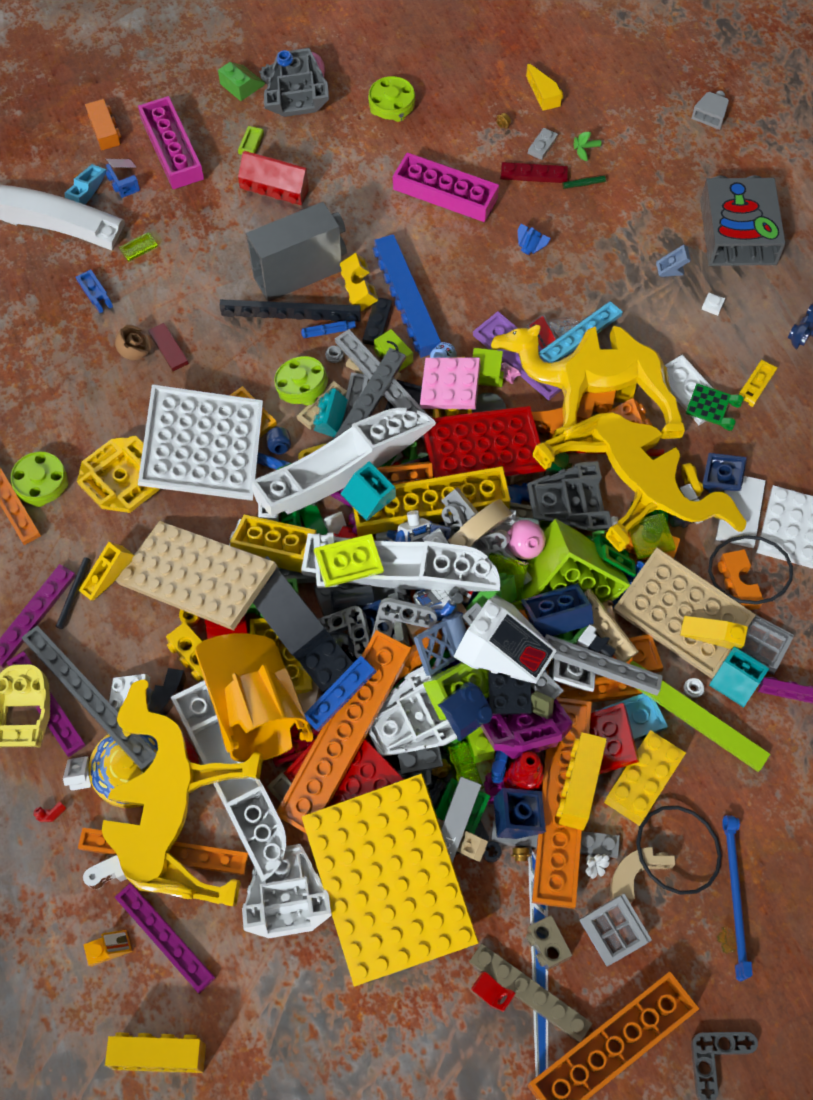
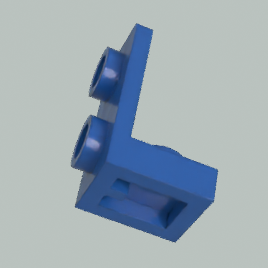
M106 164L107 171L105 174L108 180L113 182L112 187L115 193L118 192L121 198L140 191L135 175L119 181L110 164Z

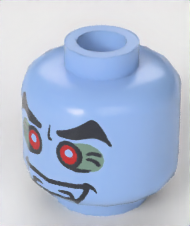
M446 342L438 344L430 353V358H453L457 356L454 346Z

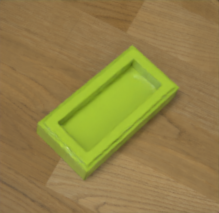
M248 126L238 148V154L242 155L243 151L256 154L264 135V129Z

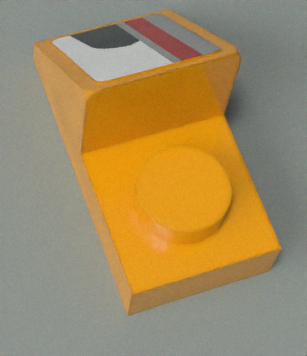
M127 930L102 933V938L83 944L88 966L90 967L133 952Z

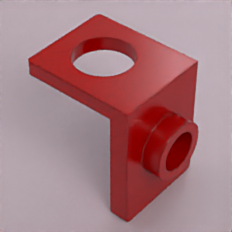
M485 971L481 973L471 988L490 1007L502 1012L505 1011L516 994L514 991L502 987ZM507 995L506 1000L500 1004L502 998Z

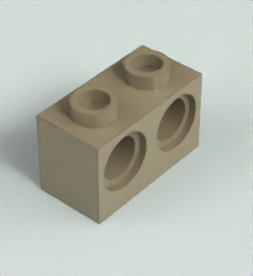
M552 915L528 926L526 938L531 947L535 946L538 952L536 958L541 967L545 966L548 971L571 959L572 954ZM544 929L548 933V937L541 939L537 936L536 931ZM547 950H556L558 958L550 959L547 956Z

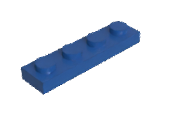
M360 656L306 711L305 717L315 730L320 731L377 670L364 657Z

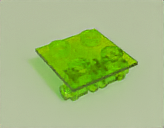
M466 742L458 744L459 748L448 747L450 760L457 772L458 782L460 777L481 784L480 789H483L484 786L476 763L473 762L474 759L471 757L469 745H466Z

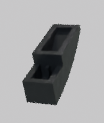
M168 668L163 686L155 685L148 708L149 712L163 716L170 712L174 706L171 697L183 690L187 678L184 670Z

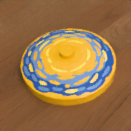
M109 734L106 735L93 750L89 761V778L94 790L105 802L116 807L136 808L143 806L115 802L108 799L109 793L114 787L132 780L143 772ZM139 735L157 754V740L150 735Z

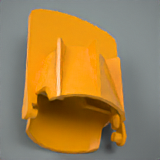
M226 634L204 640L196 646L195 654L219 721L227 752H230V757L233 760L245 762L254 752L263 754V760H267L291 750L290 728L295 723L297 728L303 731L300 732L301 740H306L307 742L313 740L312 730L305 717L290 674L285 668L277 644L273 639L255 634Z

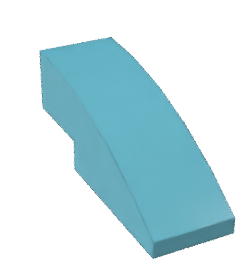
M93 164L74 178V185L65 192V198L86 204L101 184L106 169Z

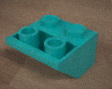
M332 388L319 399V413L315 415L313 420L315 425L314 431L333 438L341 427L348 399L337 389Z
M369 461L353 474L341 495L367 521L396 498L395 486Z
M734 646L709 686L744 708L769 668Z

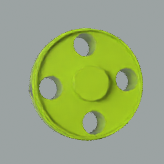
M395 76L377 80L369 91L370 112L384 119L397 122L403 121L415 106L413 86L407 80Z
M300 356L282 364L275 374L274 381L278 395L282 400L291 404L312 405L317 397L324 392L328 383V377L320 361L313 357Z
M33 452L25 455L17 461L11 472V484L16 495L22 501L32 504L34 507H42L54 501L69 484L67 472L62 462L56 456L47 452Z

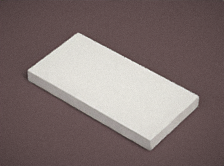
M683 355L665 365L668 370L671 394L685 411L689 405L696 383L713 388ZM691 416L698 425L705 422V420Z
M744 476L741 491L724 490V493L732 498L747 524L742 532H738L729 523L719 519L715 540L725 542L729 538L757 535L765 480ZM741 539L730 543L754 548L756 540Z

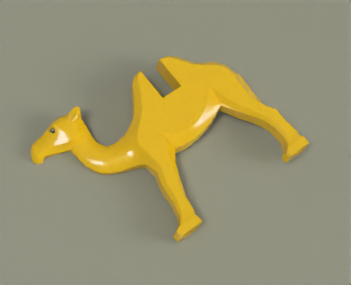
M535 325L530 329L517 328L507 334L497 335L493 338L491 342L493 350L504 349L518 353L522 367L530 378L558 387L563 391V426L554 432L553 438L561 435L571 425L577 424V412L585 392L602 393L617 391L636 383L655 401L664 414L666 425L661 431L663 434L661 438H682L685 428L682 423L677 400L671 394L667 367L664 365L658 352L649 346L639 343L625 329L613 326L610 332L612 349H600L596 326L589 328L571 355L553 363L544 362L539 356V325Z
M613 412L600 413L580 423L571 425L561 435L536 445L533 457L544 469L550 468L554 461V456L562 452H606L617 475L635 492L633 504L627 514L617 524L611 526L606 534V538L619 552L626 549V545L630 542L628 531L638 525L645 515L654 510H663L689 522H700L715 517L726 521L738 532H742L747 524L732 498L726 493L713 492L700 501H690L684 497L675 480L677 464L680 458L677 448H673L654 460L645 453L656 446L663 435L657 428L651 425L628 421L621 415Z
M146 680L136 681L131 685L127 697L118 712L117 722L122 728L125 737L131 734L153 736L157 740L158 751L154 761L144 773L114 787L108 796V799L115 802L143 805L140 825L103 820V837L116 852L124 875L138 890L170 894L185 899H200L236 907L241 885L239 880L232 879L221 887L204 884L169 853V850L184 826L188 810L189 793L201 786L229 779H246L250 777L259 780L263 754L254 752L244 763H209L204 765L191 763L187 756L185 741L180 727L166 716L149 712L147 705L149 683Z

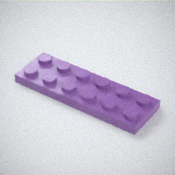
M496 312L473 331V336L488 349L493 350L491 342L495 336L507 334L517 329V327L501 313ZM538 345V352L543 349ZM498 349V351H503L502 361L519 370L520 376L547 400H550L561 391L558 387L530 378L522 367L518 353Z

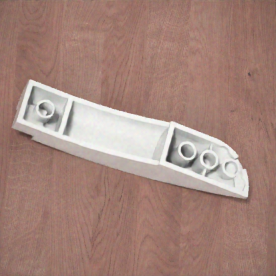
M0 185V220L16 226L17 224L50 229L83 239L109 250L113 249L125 226V220L64 197L22 187Z
M407 408L388 409L352 424V427L315 452L286 467L252 480V489L260 508H265L270 517L283 511L290 514L345 488L353 474L370 461L375 467H380L436 425V422L421 411L417 410L416 413L407 411Z
M308 533L301 571L304 576L316 577L313 534ZM334 537L335 543L349 539ZM374 541L384 569L383 573L346 582L349 584L414 590L450 591L453 588H457L459 591H500L498 571L487 555L468 546L430 541ZM321 543V546L328 545V543Z
M205 680L171 697L203 765L209 763H244L233 760L230 757V752H227L219 721ZM250 777L213 783L261 881L267 880L278 869L284 858L286 834L260 779Z

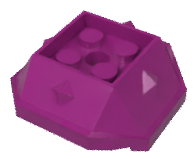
M555 699L553 715L549 719L533 712L531 714L492 715L491 721L487 724H482L480 727L494 750L502 751L512 759H515L524 752L536 753L556 747L572 729V721L558 700Z

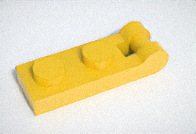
M762 359L739 393L751 407H754L777 370V367ZM749 391V392L753 393L754 395H753V396H750V395L747 394V392Z

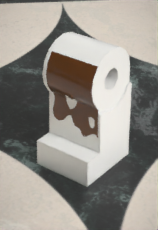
M117 855L90 867L83 875L85 884L92 889H100L106 882L115 878L120 882L127 879L121 869Z

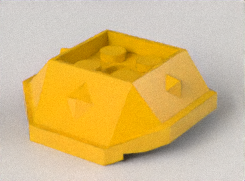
M137 436L111 439L81 462L77 483L101 509L131 513L160 490V488L138 486L144 443Z

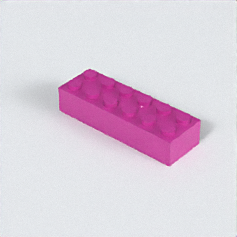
M167 96L138 105L141 121L172 190L204 180L201 164L170 97Z
M408 152L393 175V190L482 222L486 221L498 199V184Z

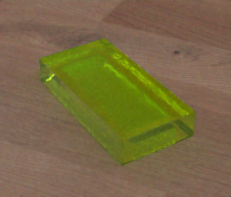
M147 232L120 246L119 250L125 259L130 262L157 248L158 245L151 234Z

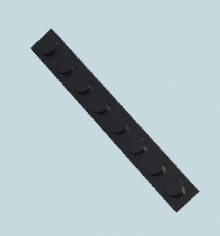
M220 299L219 304L221 316L228 317L243 316L247 318L361 322L360 305Z

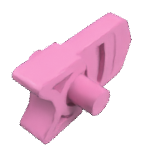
M506 362L501 364V371L504 372L503 378L513 384L514 379L520 376L521 373Z

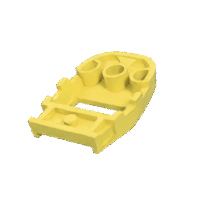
M9 666L0 673V748L41 747L50 718L48 679L36 666ZM40 706V719L37 720L36 725H6L8 707Z

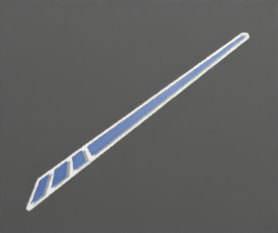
M529 848V854H532L531 857H528L530 925L548 917V905L532 903L536 856L533 850ZM538 929L536 931L539 938L545 939L548 937L546 930ZM532 946V980L548 991V971L545 966H540L536 958L538 952L535 946ZM533 1010L535 1072L537 1077L548 1068V1020Z

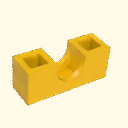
M354 253L340 263L341 275L346 283L345 288L350 296L349 301L351 305H360L361 311L378 301L375 287L366 280L362 281L370 273L366 259Z

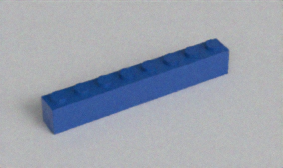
M394 234L375 239V247L372 248L374 257H378L379 268L381 271H384V280L386 284L389 283L390 294L396 299V308L402 313V322L408 327L407 334L409 338L413 339V348L415 352L418 351L420 358L429 356L441 341Z

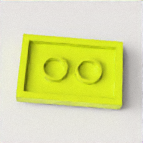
M372 534L314 549L325 587L381 574L384 571Z

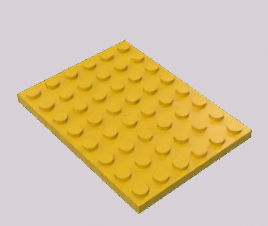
M423 774L302 816L323 888L329 894L331 914L354 987L479 944Z

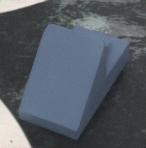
M682 245L656 261L660 277L685 274L683 266L691 261L688 247Z

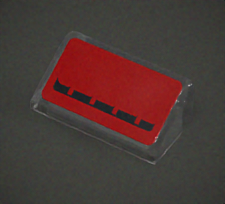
M544 314L527 325L528 329L535 325L540 326L538 345L542 349L557 340Z

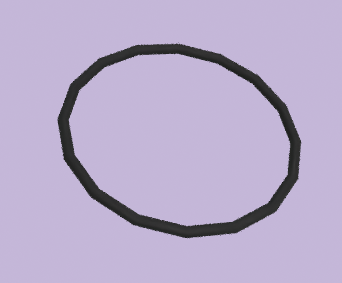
M743 535L729 538L718 545L709 558L708 573L713 585L739 603L758 605L774 601L786 592L793 581V565L788 554L777 543L760 536ZM741 539L761 540L773 545L786 558L789 565V580L783 590L771 598L759 601L736 598L726 593L716 583L712 573L713 558L719 549L732 541Z
M662 806L648 813L640 824L636 840L639 861L652 880L663 889L679 895L697 894L711 886L719 874L722 854L718 838L707 821L695 811L681 806ZM663 810H681L692 814L707 827L715 841L718 855L716 870L708 883L696 890L680 891L666 886L651 873L643 859L640 845L643 827L651 816Z

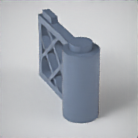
M454 613L444 617L438 624L413 637L426 676H431L432 678L441 673L442 668L457 660L454 658V655L467 632L461 613ZM439 629H442L443 632L442 640L436 638ZM425 637L430 639L427 649L424 648L422 639ZM435 642L440 644L438 654L432 652ZM445 647L448 648L451 656L447 659L443 658ZM431 656L436 658L434 667L432 668L429 664Z

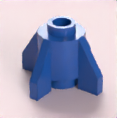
M520 224L518 228V245L521 247L520 251L527 255H530V253L535 254L546 247L551 238L545 235L541 237L542 234L532 227L529 229V227Z

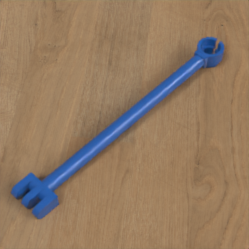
M725 815L722 827L727 839L739 963L735 965L736 979L741 982L750 978L753 973L752 963L747 962L735 833L736 830H739L740 821L733 815Z

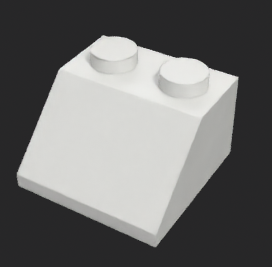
M554 658L549 665V676L555 682L593 692L595 673Z

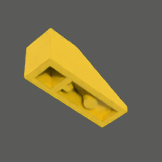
M527 64L526 77L542 111L560 107L563 92L559 89L557 83L533 65Z
M108 542L79 591L88 599L94 601L116 581L135 555L122 545Z
M684 616L680 636L731 650L735 646L740 650L744 646L748 627L729 621Z

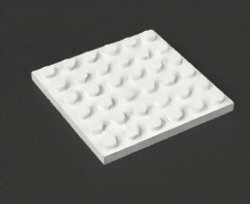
M152 385L138 486L253 500L252 480H255L263 400Z

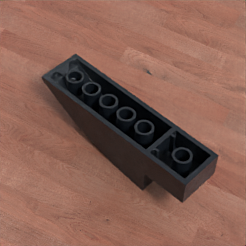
M276 568L253 601V604L289 652L299 661L320 690L325 693L353 662L279 569Z

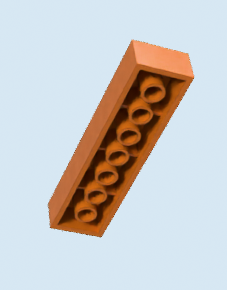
M669 971L533 1079L527 1086L537 1100H588L698 1011L699 1008Z

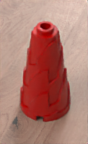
M530 751L524 752L507 767L504 776L506 788L542 791L544 772L537 754Z

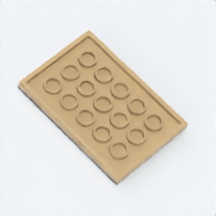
M658 548L652 553L613 609L617 614L653 637V639L711 679L714 678L731 652V649L680 636L684 616L729 621L748 627L756 615Z

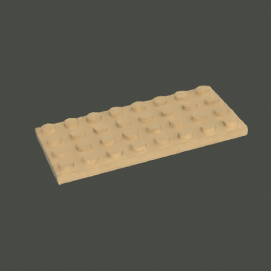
M159 521L135 553L131 563L121 572L116 581L121 586L234 630L277 568V565L268 559Z

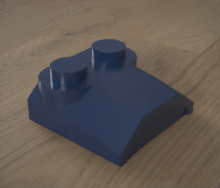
M709 453L703 488L709 493L720 492L721 490L741 491L747 457Z
M472 682L463 684L438 704V707L441 708L456 734L458 741L464 739L482 724L489 723L492 719L490 705L480 688Z

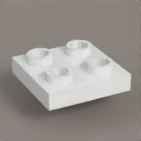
M141 674L113 678L109 703L119 712L131 685L139 680H146L149 683L150 676ZM149 687L147 689L148 706L150 704L151 697L153 694L152 689Z

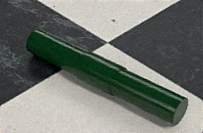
M604 175L562 182L563 189L603 183L606 182V178Z

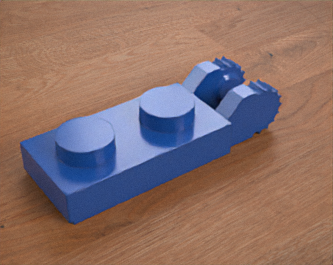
M88 270L75 277L99 313L103 312V308L98 302L104 299L109 309L113 307L107 292L92 270Z
M496 751L495 762H493L491 779L494 783L498 784L503 782L510 758L502 751Z

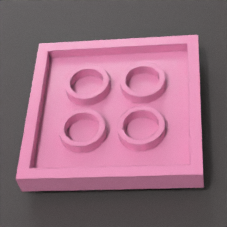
M425 358L420 399L421 409H476L480 358Z

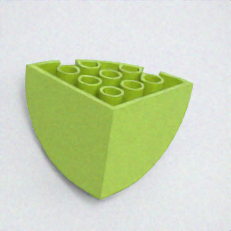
M554 519L544 532L546 542L543 551L537 557L527 559L526 571L532 579L519 589V601L578 583L583 592L591 589L602 603L608 600H615L630 586V583L620 569L604 561L598 555L595 543L577 530Z

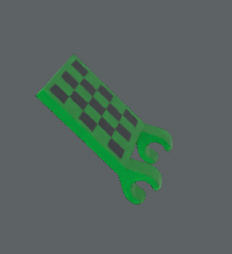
M696 383L685 414L720 425L724 429L732 431L736 421L733 418H723L728 403L736 408H740L744 397L741 395H731Z

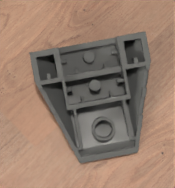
M310 48L289 51L293 56V62L288 66H280L276 56L272 75L268 79V87L264 91L265 109L283 117L317 112L329 100V88Z
M598 461L578 463L572 468L560 470L557 474L548 475L528 483L527 488L533 519L551 523L554 519H557L568 526L590 531L609 530L612 523L609 511H604L599 489L602 477Z

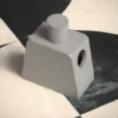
M717 91L716 94L707 92L695 105L691 119L720 130L729 102L725 98V93L722 91Z

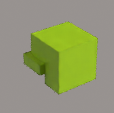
M474 348L473 358H480L481 361L478 385L502 387L504 372L501 371L503 351Z

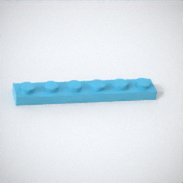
M611 301L538 352L540 358L548 363L562 360L576 350L589 328L596 326L598 334L620 318L623 311Z

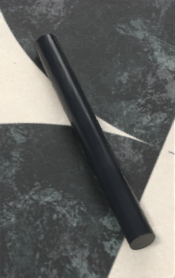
M84 557L56 624V627L59 629L64 628L91 560Z

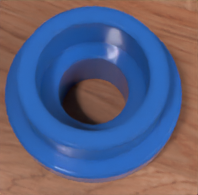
M287 50L280 51L277 56V62L280 66H288L293 62V56Z

